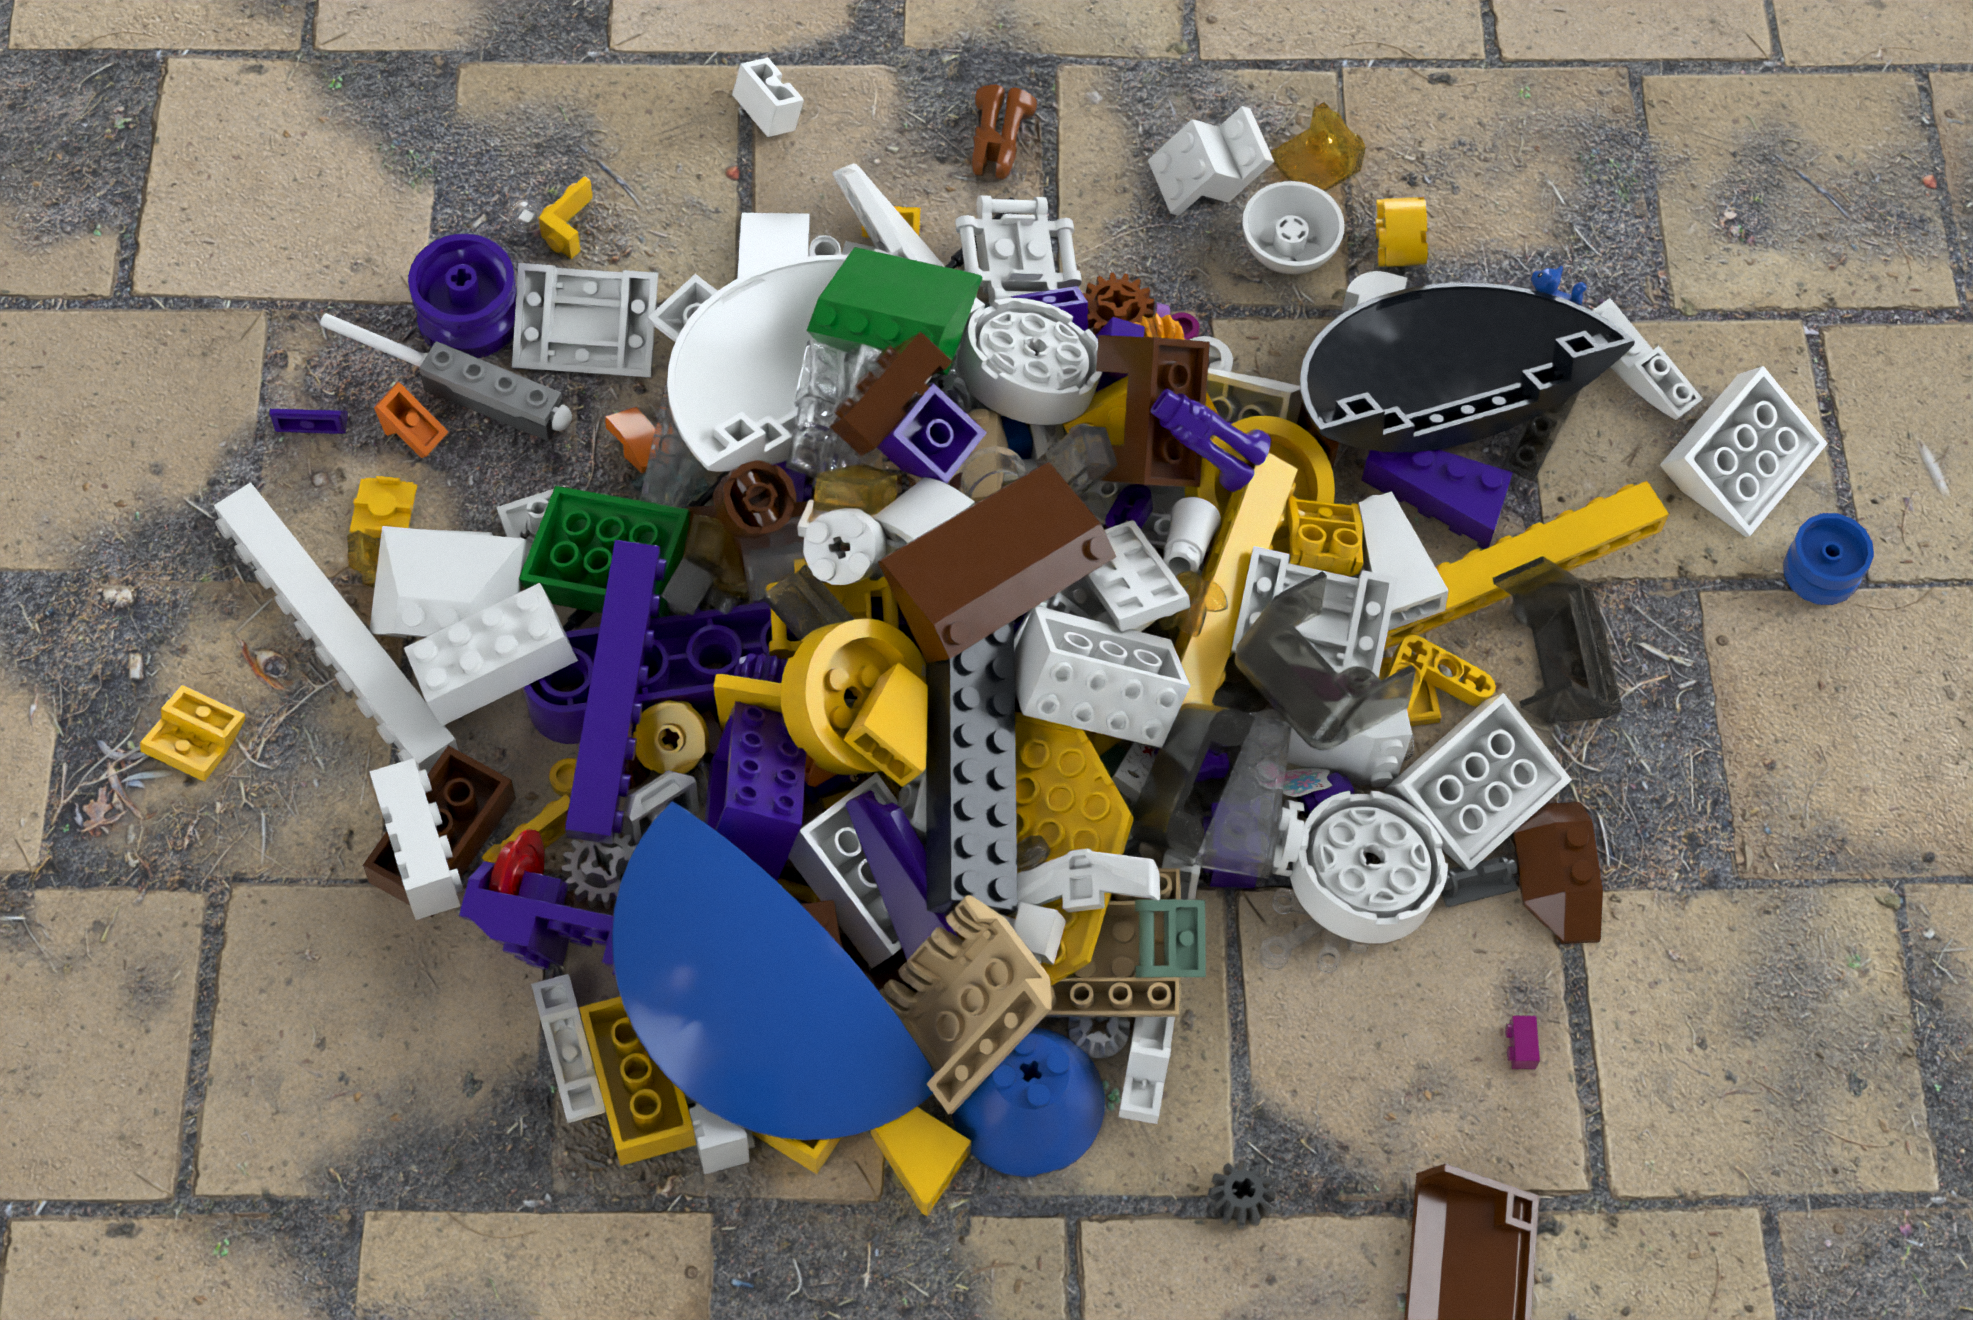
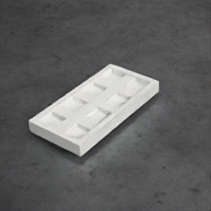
M1134 520L1104 530L1117 557L1084 578L1121 632L1190 608L1189 595Z

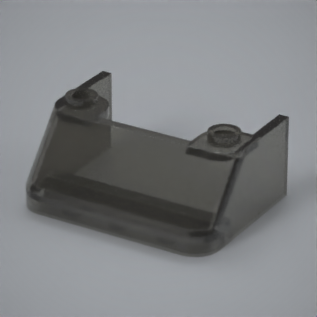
M1544 556L1493 577L1494 585L1512 595L1511 611L1514 618L1519 623L1522 622L1532 629L1544 687L1537 689L1533 696L1519 701L1520 707L1549 724L1608 718L1620 713L1622 703L1598 600L1591 587Z
M1322 571L1273 597L1237 644L1235 663L1241 672L1310 747L1324 751L1333 749L1408 708L1416 669L1409 665L1381 681L1371 670L1365 667L1354 666L1337 673L1295 628L1321 614L1327 575Z

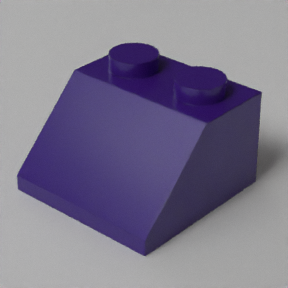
M932 383L923 396L917 395L905 410L907 414L877 448L902 471L921 478L927 477L939 480L947 484L987 432Z

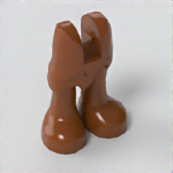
M991 84L977 89L974 98L975 106L978 110L982 111L980 127L977 126L975 128V136H973L972 169L974 175L983 176L987 161L996 162V178L1004 180L1010 174L1016 158V138L1022 119H1029L1035 114L1037 100L1030 93L1022 89L1010 88L1000 135L995 129L999 111L1004 104L1005 91L1002 86Z

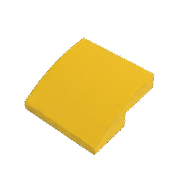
M181 685L161 708V719L142 739L140 750L150 757L205 782L235 740L246 716L240 711Z

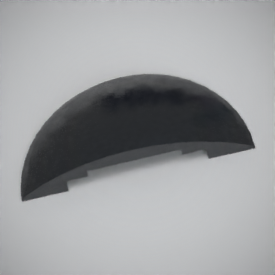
M1460 282L1417 286L1370 299L1346 311L1329 323L1316 336L1304 357L1300 373V393L1310 421L1317 431L1328 439L1356 448L1381 452L1439 450L1493 436L1539 416L1565 401L1599 377L1634 346L1635 340L1608 319L1588 308L1551 294L1527 288L1501 284Z

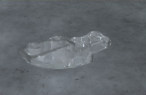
M812 339L807 341L794 406L798 407L786 468L819 479L825 475L831 442L838 436L829 426L837 418L834 411L843 401L845 371L843 351Z

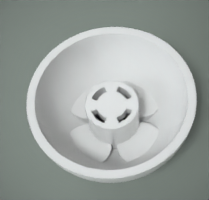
M1283 181L1268 185L1252 196L1244 210L1242 227L1249 250L1261 264L1279 273L1303 274L1325 264L1337 251L1344 234V218L1334 199L1320 188L1304 182Z

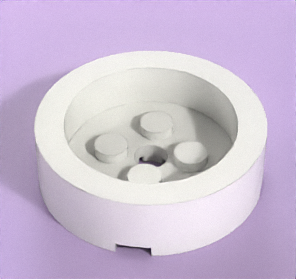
M1024 298L998 299L993 301L992 306L985 309L978 308L972 315L958 351L957 370L960 378H963L968 386L970 393L993 411L1029 424H1062L1081 416L1091 403L1103 373L1096 371L1098 339L1090 329L1083 331L1072 322L1074 316L1055 306ZM1031 349L1037 350L1038 356H1035V351Z
M1346 791L1327 798L1310 813L1304 824L1297 862H1289V869L1293 871L1290 875V880L1299 902L1306 912L1321 926L1349 940L1363 943H1386L1411 934L1425 921L1444 888L1448 873V863H1445L1441 848L1443 845L1441 837L1431 822L1416 808L1397 797L1382 792L1371 791L1370 794H1351L1350 791ZM1373 853L1380 858L1381 864L1369 863L1367 865L1363 854Z

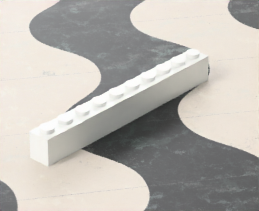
M250 482L215 504L214 507L219 518L215 521V524L225 539L230 537L234 539L237 543L234 546L235 550L246 565L250 562L253 563L257 569L254 573L261 585L266 590L271 587L277 594L274 599L285 615L292 613L297 619L294 624L301 636L306 641L312 638L316 643L315 651L325 666L330 664L334 666L338 671L335 674L336 679L347 693L353 690L359 699L356 700V704L367 719L373 716L379 723L376 728L383 740L388 745L394 742L400 752L397 755L400 761L414 758L418 771L426 769L428 774L448 745L458 750L453 735L445 725H440L425 700Z

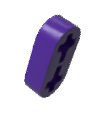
M1141 484L1125 487L1106 515V529L1123 524L1126 520H1134L1141 530L1153 510L1151 490Z

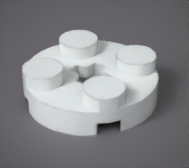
M1286 800L1283 806H1274L1271 817V827H1276L1273 842H1267L1264 853V863L1270 864L1273 874L1289 877L1293 871L1287 868L1288 862H1297L1304 830V821L1297 819V810L1304 811V804L1301 802Z

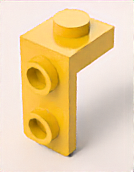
M586 176L582 177L577 183L571 184L561 198L553 205L550 204L544 208L538 218L541 237L546 240L548 246L557 253L562 252L571 260L581 249L578 231L568 225L567 222L593 198L591 180Z

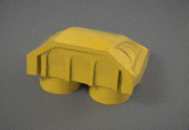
M1291 496L1286 504L1291 552L1289 563L1349 577L1359 574L1364 563L1362 552L1363 526L1359 505L1354 503L1343 505L1301 500Z

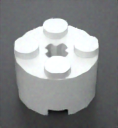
M843 508L822 514L814 522L810 523L805 530L803 554L813 575L820 581L833 585H848L869 578L879 568L877 561L886 556L887 539L881 524L878 521L876 522L870 515L860 509ZM840 542H849L850 551H842Z

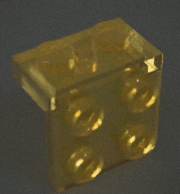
M1323 102L1313 108L1310 128L1273 149L1271 156L1274 160L1273 164L1289 181L1311 184L1326 192L1361 171L1366 146L1362 138L1358 134L1353 133L1344 124L1340 114L1332 111Z

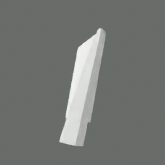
M850 164L832 172V175L877 249L898 257L945 267L858 165Z

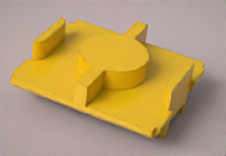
M376 476V478H361L357 498H354L353 501L354 512L349 532L354 535L368 536V540H372V538L381 539L382 526L409 528L418 485L414 484V482L401 481L400 478Z

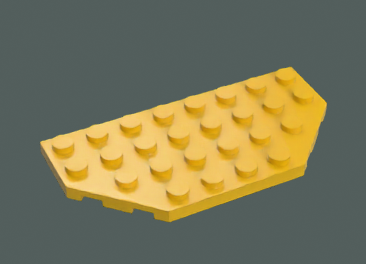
M1015 711L1017 873L1064 856L1073 850L1090 849L1095 852L1123 855L1134 817L1085 730L1025 716L1021 712ZM1031 852H1040L1033 861H1024ZM1104 892L1105 908L1067 912L1063 909V897L1040 906L1057 910L1066 920L1054 965L1041 962V966L1050 976L1051 986L1091 962L1111 893ZM955 931V933L958 935V937H959L961 940L964 941V940L966 939L965 937H963L962 935H960L957 931Z

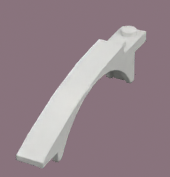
M1167 837L1162 868H1180L1181 900H1195L1204 844ZM1175 1017L1135 1018L1119 1117L1153 1124L1158 1123L1171 1052Z

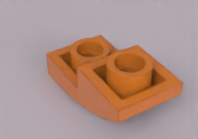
M637 407L605 416L606 429L623 444L624 457L641 473L654 471L659 467L672 463V456L661 436Z

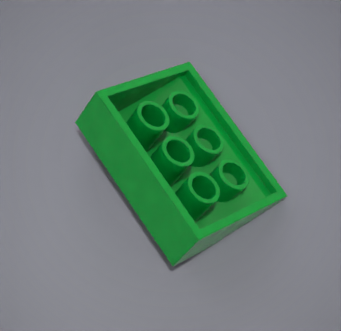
M854 247L819 296L806 331L823 347L874 359L889 345L895 348L917 333L922 332L953 361L983 277L980 274ZM952 363L946 370H941L937 374L948 376Z
M555 486L520 574L519 581L525 590L541 583L550 602L554 605L602 614L615 540L660 546L661 559H666L667 564L664 581H657L655 594L661 595L658 617L651 616V619L669 616L677 594L691 513L689 509Z

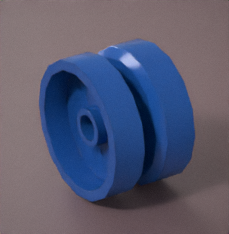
M1822 513L1810 517L1799 527L1783 561L1784 577L1790 588L1804 600L1817 605H1835L1846 601L1857 591L1862 578L1870 568L1874 557L1873 541L1864 527L1847 516L1839 513Z

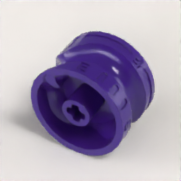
M474 234L445 236L433 241L420 251L411 264L408 274V286L414 310L417 313L419 331L425 342L432 348L437 341L476 358L489 356L506 346L514 337L517 294L514 269L507 253L492 240Z

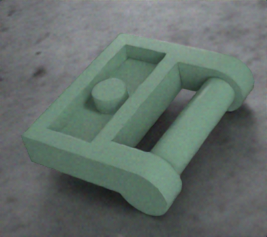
M1135 900V911L1139 912V966H1135V977H1206L1205 900ZM1154 912H1164V965H1155Z

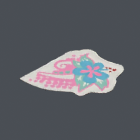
M1311 767L1251 775L1253 781L1258 786L1272 791L1274 795L1284 794L1290 797H1300L1332 786L1327 780V776L1330 773L1328 769Z

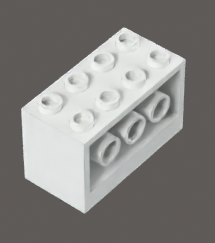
M1040 606L1032 609L1014 651L1015 693L1023 715L1162 748L1190 687L1171 639L1131 629L1121 632L1118 626Z

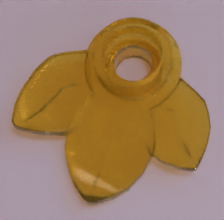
M1184 571L1175 577L1183 588L1189 584L1186 592L1189 595L1190 608L1176 612L1171 616L1159 618V622L1163 631L1170 630L1178 625L1183 632L1196 638L1201 633L1207 611L1219 612L1228 608V601L1223 589L1216 582L1203 581L1202 577L1196 572Z

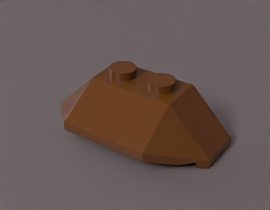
M1581 802L1546 803L1524 822L1513 835L1522 904L1546 928L1553 932L1554 936L1562 944L1600 942L1603 887L1593 821Z

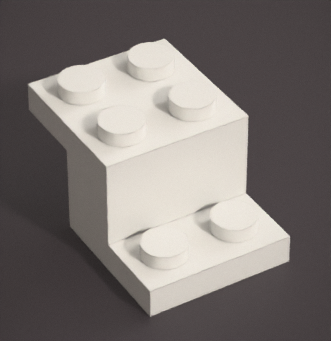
M1241 106L1219 127L1194 119L1190 120L1149 158L1148 162L1170 213L1180 216L1201 196L1229 203L1274 163V160L1251 109Z

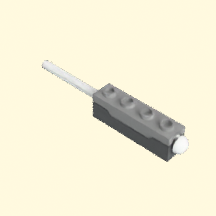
M325 313L321 319L320 325L322 327L418 366L424 391L549 442L555 431L566 429L572 421L570 409L563 405L561 392L436 341L429 353H421Z

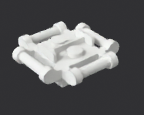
M979 195L977 199L978 219L970 215H964L955 220L956 231L961 237L964 271L980 274L983 277L979 287H983V293H988L990 306H992L994 300L1080 286L1082 284L1081 273L1076 268L1072 234L1074 233L1073 220L1061 218L1056 221H1048V202L1046 197H1034L1033 200L992 199L989 195ZM992 213H1019L1004 214L1000 220L992 219ZM974 235H976V243H977V250H978V257H979V265H980V268L978 267V260H977V252H976V245H975V237H974ZM1050 237H1058L1063 273H1055Z

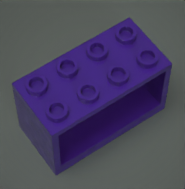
M735 701L710 763L705 823L739 848L777 882L802 826L806 752L803 748L798 749L793 742L782 713Z

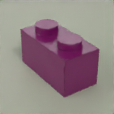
M1513 1015L1509 1024H1506L1505 1027L1506 1038H1510V1046L1507 1047V1060L1511 1061L1512 1069H1536L1540 1062L1537 1016Z

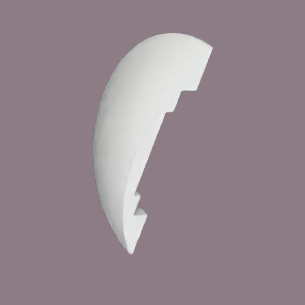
M819 255L796 258L750 272L732 281L707 299L693 313L679 333L668 365L667 390L669 406L674 423L683 441L707 470L715 472L731 471L744 463L755 460L765 461L773 465L800 456L839 437L829 427L837 418V415L834 413L835 409L848 396L851 399L858 392L855 385L859 379L868 371L873 373L879 364L874 358L823 347L806 330L819 296L849 255ZM977 298L974 300L963 333L966 331L974 312L978 308H985V304Z

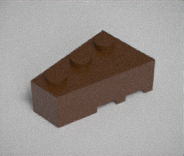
M922 332L917 333L895 348L891 345L886 347L875 360L879 365L874 372H866L856 383L855 388L858 389V392L851 399L848 396L835 409L834 413L837 415V418L829 427L860 456L877 448L907 414L905 410L917 395L923 396L930 388L927 383L932 376L941 370H946L953 362Z

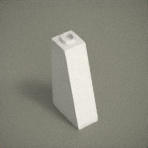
M1392 491L1382 495H1372L1359 502L1363 526L1362 552L1365 571L1398 578L1388 631L1445 611L1449 590Z

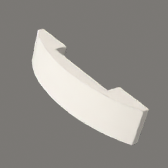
M569 974L531 984L567 1123L606 1113Z

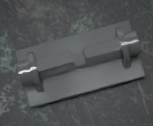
M1506 856L1481 861L1473 869L1467 871L1462 867L1448 869L1447 879L1441 892L1446 908L1517 891L1518 888L1513 874H1517V866L1514 859L1507 860Z

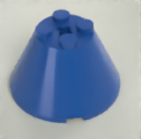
M1034 1027L952 1114V1118L957 1129L956 1132L971 1140L970 1153L979 1161L996 1171L1008 1175L1037 1177V1174L1048 1173L1057 1169L1060 1171L1070 1166L1091 1147L1103 1122L1105 1111L1104 1087L1095 1064L1081 1047L1057 1032Z

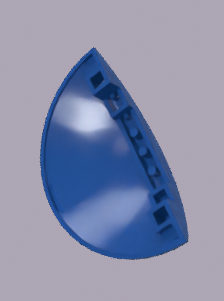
M672 801L652 822L628 861L619 885L612 926L613 965L617 987L625 1012L640 1042L665 1076L685 1095L720 1118L753 1132L786 1139L827 1140L857 1135L879 1128L905 1115L923 1103L933 1094L926 1083L935 1073L901 1020L862 970L815 918L766 871L708 824Z

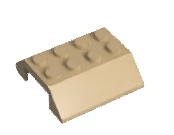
M966 895L956 906L955 910L946 918L949 926L966 939L963 941L946 929L938 927L932 932V937H928L911 955L907 963L900 967L899 975L903 981L918 990L917 993L902 983L900 984L898 981H895V979L889 980L884 985V989L879 990L880 994L937 1071L926 1084L948 1114H953L1052 1009L1050 976L1006 918L971 895Z

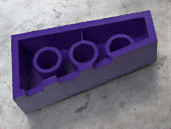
M1370 450L1361 481L1384 494L1392 491L1396 500L1400 503L1402 501L1408 502L1418 508V513L1429 519L1432 516L1449 526L1448 530L1459 536L1464 534L1477 541L1476 545L1478 547L1486 549L1489 548L1513 472L1442 450L1420 452H1381Z

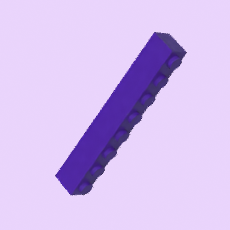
M615 540L565 826L567 838L613 844L614 834L622 833L624 811H619L621 797H627L629 793L631 775L625 774L627 760H634L637 738H631L633 724H640L643 702L637 701L639 688H646L649 666L643 665L645 652H652L655 630H649L651 616L658 617L661 595L655 594L657 581H664L667 560L661 559L660 546Z

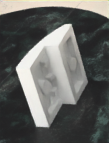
M924 477L872 518L881 524L884 533L896 543L901 539L909 543L974 505L975 501L946 483Z

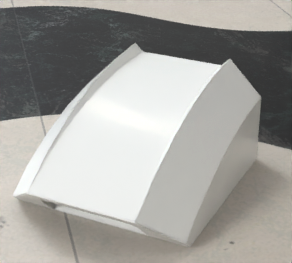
M665 771L663 775L625 798L622 810L624 811L622 832L625 836L628 834L632 836L633 846L638 844L652 822L672 801L693 815L700 812L696 781L693 776Z

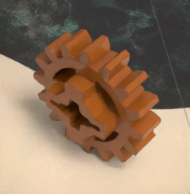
M1113 272L1110 273V278L1107 281L1103 277L1098 276L1096 286L1091 283L1087 284L1086 293L1082 294L1088 302V328L1093 327V334L1095 336L1112 317L1132 323H1141L1143 316L1146 318L1153 317L1154 299L1149 298V288L1140 289V279H1136L1131 283L1128 281V274L1125 273L1122 279H1117Z

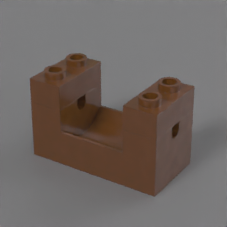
M1098 335L1096 371L1128 373L1124 444L1091 443L1089 480L1141 485L1200 487L1202 456L1180 443L1168 429L1161 426L1160 419L1151 413V408L1165 389L1171 390L1176 395L1182 393L1189 399L1206 405L1210 342L1157 337Z

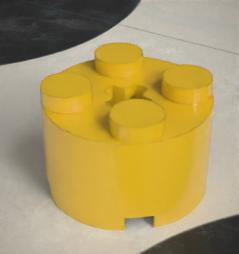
M1424 197L1376 199L1377 218L1375 219V233L1379 247H1377L1378 267L1426 265L1428 260L1426 232H1428Z

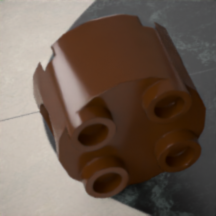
M755 460L731 470L721 479L713 492L714 507L718 520L727 531L739 539H756L779 530L790 520L794 504H796V491L792 479L781 467L765 461Z

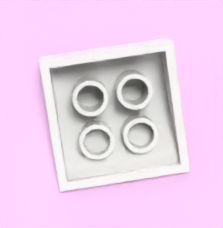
M1404 694L1292 706L1280 751L1281 760L1303 768L1328 769L1329 774L1338 772L1342 777H1348L1351 783L1360 786L1371 784L1373 787H1384L1389 785L1398 777L1412 736Z

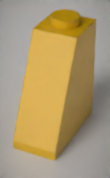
M900 662L896 663L877 679L844 738L846 743L902 787L923 773L926 768L928 685Z
M915 1107L905 1115L871 1130L872 1138L920 1212L928 1216L969 1156L971 1140L919 1107Z

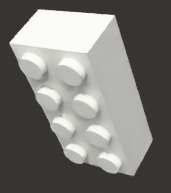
M541 583L404 648L425 701L441 726L578 661L556 611Z

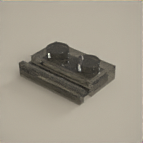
M806 564L798 572L792 573L766 591L763 600L800 641L806 635L822 626L855 620L827 587L813 575Z

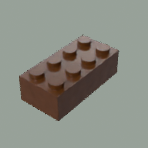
M448 745L427 774L432 791L425 794L428 804L437 803L443 824L436 826L438 836L447 835L453 854V857L446 859L449 871L457 868L461 878L510 808L516 796L510 778ZM386 831L364 862L363 868L370 884L410 905L394 850Z

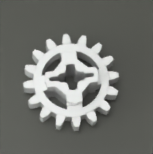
M615 833L613 844L593 841L581 843L573 839L571 844L574 853H564L565 863L568 865L562 866L563 876L568 878L565 881L569 884L568 891L575 890V898L578 902L588 897L590 908H594L597 901H603L605 909H609L610 900L617 898L621 874L625 872L628 861L637 845L632 846V836L629 834L620 839L619 834ZM588 854L586 862L581 864L584 857ZM597 860L600 861L602 866L604 865L606 869H609L610 876L607 874L606 870L604 871L600 866H598Z

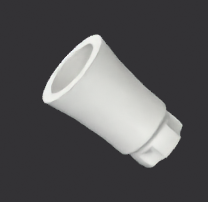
M1187 497L1177 501L1172 507L1171 525L1164 548L1163 561L1176 578H1189L1191 574L1196 573L1203 561L1212 537L1220 527L1221 516L1219 511L1213 504L1204 499Z

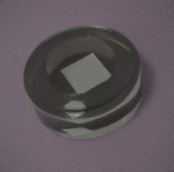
M1032 835L1017 844L1018 870L1028 871L1034 869L1047 859L1051 849L1042 836Z

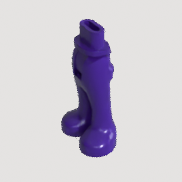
M1165 389L1151 408V413L1160 419L1161 426L1168 429L1180 443L1207 459L1220 470L1219 482L1229 492H1235L1243 488L1250 482L1255 472L1251 466L1212 442L1210 439L1212 435L1226 442L1245 459L1257 466L1265 461L1269 453L1271 438L1267 433L1254 429L1246 434L1229 424L1207 406L1189 399L1182 393L1176 395L1171 390Z

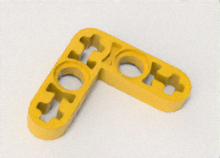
M1409 635L1404 638L1395 650L1377 697L1404 694L1407 712L1409 713L1422 680H1425L1461 701L1478 707L1494 694L1496 685L1492 677L1485 671L1420 636ZM1412 651L1415 652L1416 658L1413 663L1408 661ZM1438 665L1448 667L1453 677L1444 676L1439 671ZM1396 673L1406 675L1411 685H1404L1399 682Z

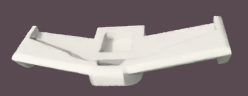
M1081 849L1069 851L1064 856L1017 873L1018 910L1021 902L1041 906L1062 897L1063 909L1067 912L1105 908L1104 892L1160 900V875L1154 859ZM1018 911L1010 914L1009 916H1017Z

